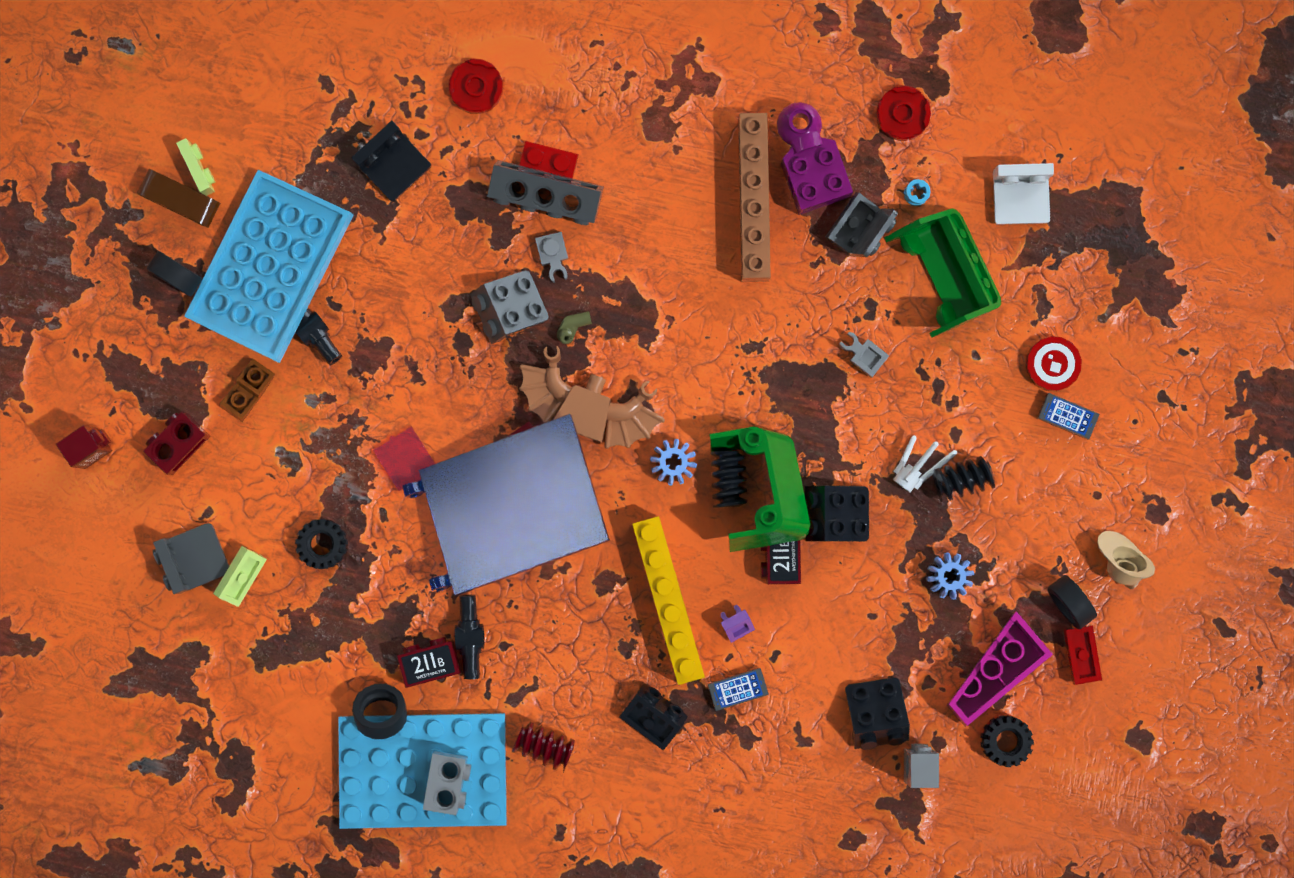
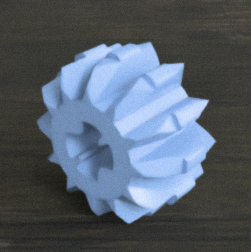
M674 439L673 448H670L669 442L664 440L663 445L666 451L657 446L654 448V451L661 455V458H650L651 462L660 463L659 466L653 467L651 471L656 473L662 470L663 473L658 477V480L661 482L668 475L669 486L673 485L674 476H677L678 482L681 485L684 483V479L681 476L682 473L688 478L693 476L686 467L696 468L697 463L688 462L687 459L695 457L696 454L695 452H690L687 455L684 453L689 447L688 443H685L681 450L678 449L679 439ZM672 455H677V460L681 459V465H677L675 470L669 469L670 465L666 466V459H671Z
M944 553V562L941 558L935 557L934 561L938 567L928 566L927 568L929 571L935 572V576H928L926 580L928 582L936 581V584L930 589L932 592H935L941 588L940 598H945L949 591L950 598L954 600L957 597L956 589L961 595H966L967 592L963 588V584L970 587L973 585V582L966 580V576L974 575V571L964 570L970 564L968 560L959 564L961 560L960 554H956L953 560H951L950 553ZM953 569L956 580H950L947 583L945 580L948 578L944 577L945 571L950 572Z

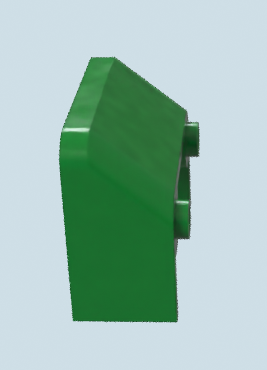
M952 208L920 218L884 237L886 243L900 238L901 246L906 253L912 256H921L943 304L937 307L936 320L941 327L929 333L931 338L959 327L1001 306L1000 294L962 215L956 209Z
M758 427L710 434L711 452L742 449L750 455L765 453L774 504L763 506L757 510L755 514L756 529L728 534L730 552L804 539L810 530V520L795 446L791 437Z

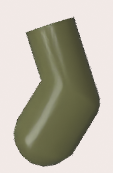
M589 311L569 315L563 319L557 330V338L561 343H571L578 327L592 324Z

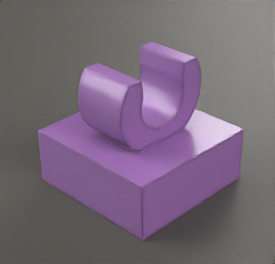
M738 605L734 606L736 614L730 618L724 612L721 613L723 620L721 624L731 643L755 630L746 610L741 611Z

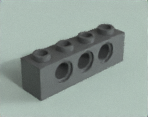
M497 160L493 166L487 197L494 198L493 201L501 205L514 203L520 205V208L525 211L535 212L538 209L546 211V215L553 218L566 216L573 218V222L577 224L589 225V222L594 223L597 218L604 186ZM516 181L521 182L525 187V192L521 194L516 193L512 188V183ZM541 188L548 189L552 194V199H542L539 196L538 190ZM565 196H575L578 199L579 205L575 207L567 205Z

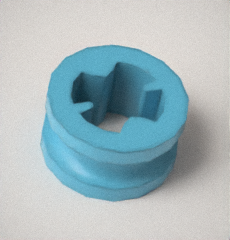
M920 179L911 181L904 191L905 200L913 206L924 204L931 193L928 183ZM913 186H916L918 190L923 189L924 193L920 196L922 199H918L917 195H911V192L914 190Z

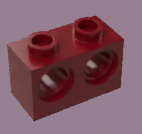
M185 412L173 414L165 423L167 427L160 434L157 432L146 442L148 447L143 451L167 475L173 476L211 437ZM187 424L191 429V434L187 439L183 440L179 435V430L183 425ZM165 444L171 447V455L167 459H163L160 456V449Z

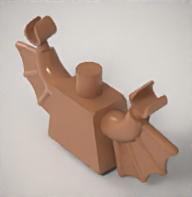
M558 346L557 355L554 357L548 356L547 347L544 349V358L549 364V368L544 369L520 365L523 383L519 389L528 398V410L538 414L545 426L549 425L554 418L553 425L599 443L603 441L606 428L604 447L608 449L616 445L630 448L638 439H650V434L654 427L665 422L662 416L642 404L644 400H651L657 393V389L652 394H647L644 391V388L650 381L642 384L637 397L633 396L628 402L623 404L611 403V398L601 395L606 379L591 374L586 388L577 385L570 387L562 381L560 368H557V363L561 359Z

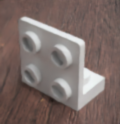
M1053 163L998 165L993 170L994 218L996 225L1043 224L1050 222L1049 178L1054 175Z

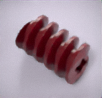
M531 721L526 727L522 726L512 752L515 753L522 747L523 757H526L530 752H532V761H536L540 756H543L544 766L553 760V769L557 770L562 764L564 773L574 749L575 740L571 739L565 745L564 735L562 734L554 740V731L551 730L544 736L543 726H540L535 732L533 731V722Z

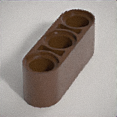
M151 169L148 170L137 192L138 195L209 228L221 204Z

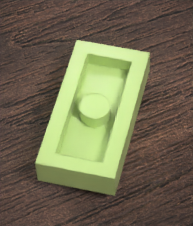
M186 138L177 142L176 144L200 193L206 196L214 193L215 190L212 184L215 183V179L209 168H203L200 159L204 157L196 143L192 145Z
M241 546L213 594L239 607L267 559Z

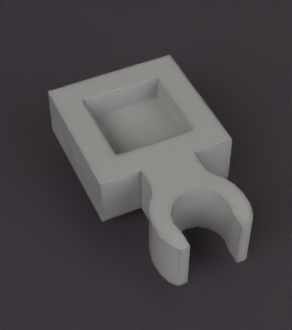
M562 232L535 238L542 266L548 264L551 266L549 271L551 281L555 283L553 275L556 271H562L565 280H567V271L561 265V261L568 260Z
M848 332L846 335L852 338L853 344L846 346L843 342H840L839 346L843 350L851 351L855 354L850 362L872 378L889 355L869 339L862 345L854 333Z

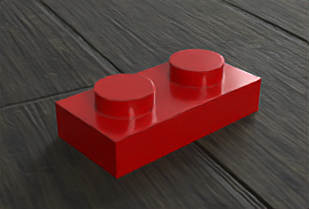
M525 141L519 165L573 179L579 154Z
M1093 625L1084 626L1080 630L1077 628L1064 629L1073 684L1078 685L1102 681Z

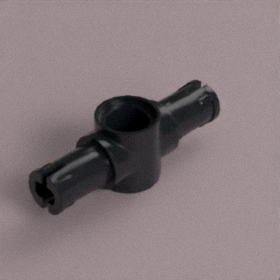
M307 309L296 330V334L307 347L310 345L312 348H316L331 366L338 362L342 355L330 340V334L327 332L329 328L315 311L312 312L310 309Z
M460 595V620H458V625H455V646L463 658L464 679L480 678L479 654L482 653L481 649H484L485 646L484 625L480 624V619H477L476 595Z

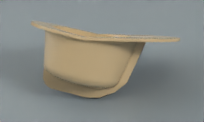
M1105 531L1098 536V547L1108 559V575L1117 583L1125 585L1132 590L1142 579L1149 578L1155 573L1153 562L1124 535L1113 531Z

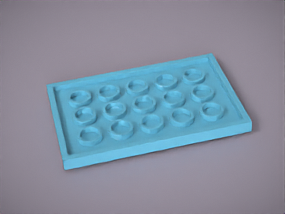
M257 170L184 317L280 363L354 215L317 196Z
M505 713L407 715V720L402 730L386 739H372L364 736L358 730L354 716L338 717L340 829L507 825ZM394 715L364 717L370 722L381 723L389 720ZM435 751L467 756V764H471L469 781H464L462 792H467L464 809L459 808L457 815L423 810L432 754ZM448 762L444 764L443 771L447 776L454 777L458 774V768L454 763ZM447 790L439 792L438 797L441 803L448 805L453 802L451 792Z

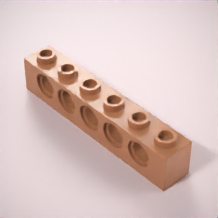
M740 113L738 136L741 282H769L771 269L767 113Z

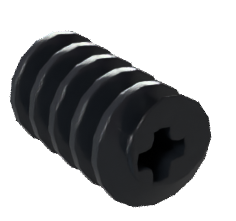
M738 451L711 452V455L719 457V459L711 462V466L719 468V470L712 473V477L720 479V481L712 484V488L720 490L719 493L712 496L713 499L720 501L713 508L740 507L746 504L747 499L741 498L739 495L747 492V488L741 487L739 484L747 480L746 477L738 475L739 472L746 470V466L738 464L739 461L746 459V456L739 454Z
M982 456L976 458V465L969 459L966 460L965 467L960 462L955 463V470L950 465L945 466L944 474L939 468L934 469V484L941 502L943 494L950 501L953 500L954 491L958 493L960 498L963 497L965 488L972 495L974 494L975 485L983 492L985 491L986 482L989 483L992 489L995 488L991 466Z

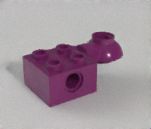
M802 102L786 106L779 114L777 120V130L780 137L792 147L783 157L781 166L798 215L850 198L853 193L835 140L820 137L822 121L818 111L810 104ZM799 117L803 118L807 122V127L797 129L793 125V120Z

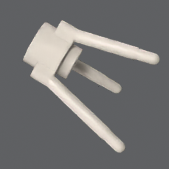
M913 435L898 466L893 471L897 474L893 480L908 492H911L913 488L918 490L922 483L934 474V469L943 467L957 454V451L953 450L919 478L922 474L919 472L920 468L937 448L938 442H933L914 467L910 464L904 467L916 441V436Z

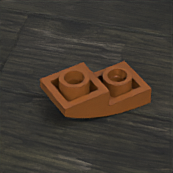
M252 358L236 379V384L221 401L220 407L243 422L264 394L275 374Z

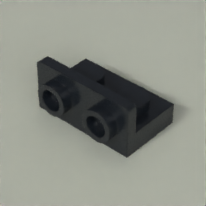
M645 683L619 716V718L662 750L667 747L679 732L688 717L681 707L672 704L661 696L657 689L649 687Z

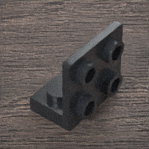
M392 120L351 157L355 164L391 202L397 200L431 168V163L402 134L400 128Z

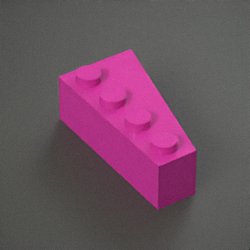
M1016 611L947 706L964 727L968 726L1053 655L1052 652Z

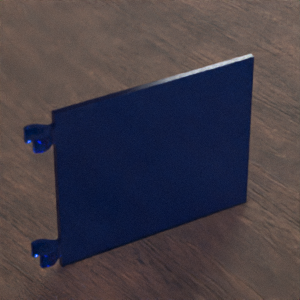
M571 414L419 470L420 481L402 486L405 497L410 496L412 499L421 496L423 493L427 497L448 571L446 575L429 579L432 591L440 592L452 586L454 595L457 596L610 541Z

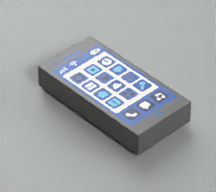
M1047 393L1037 419L1089 440L1100 414Z
M761 668L708 684L716 711L769 695Z

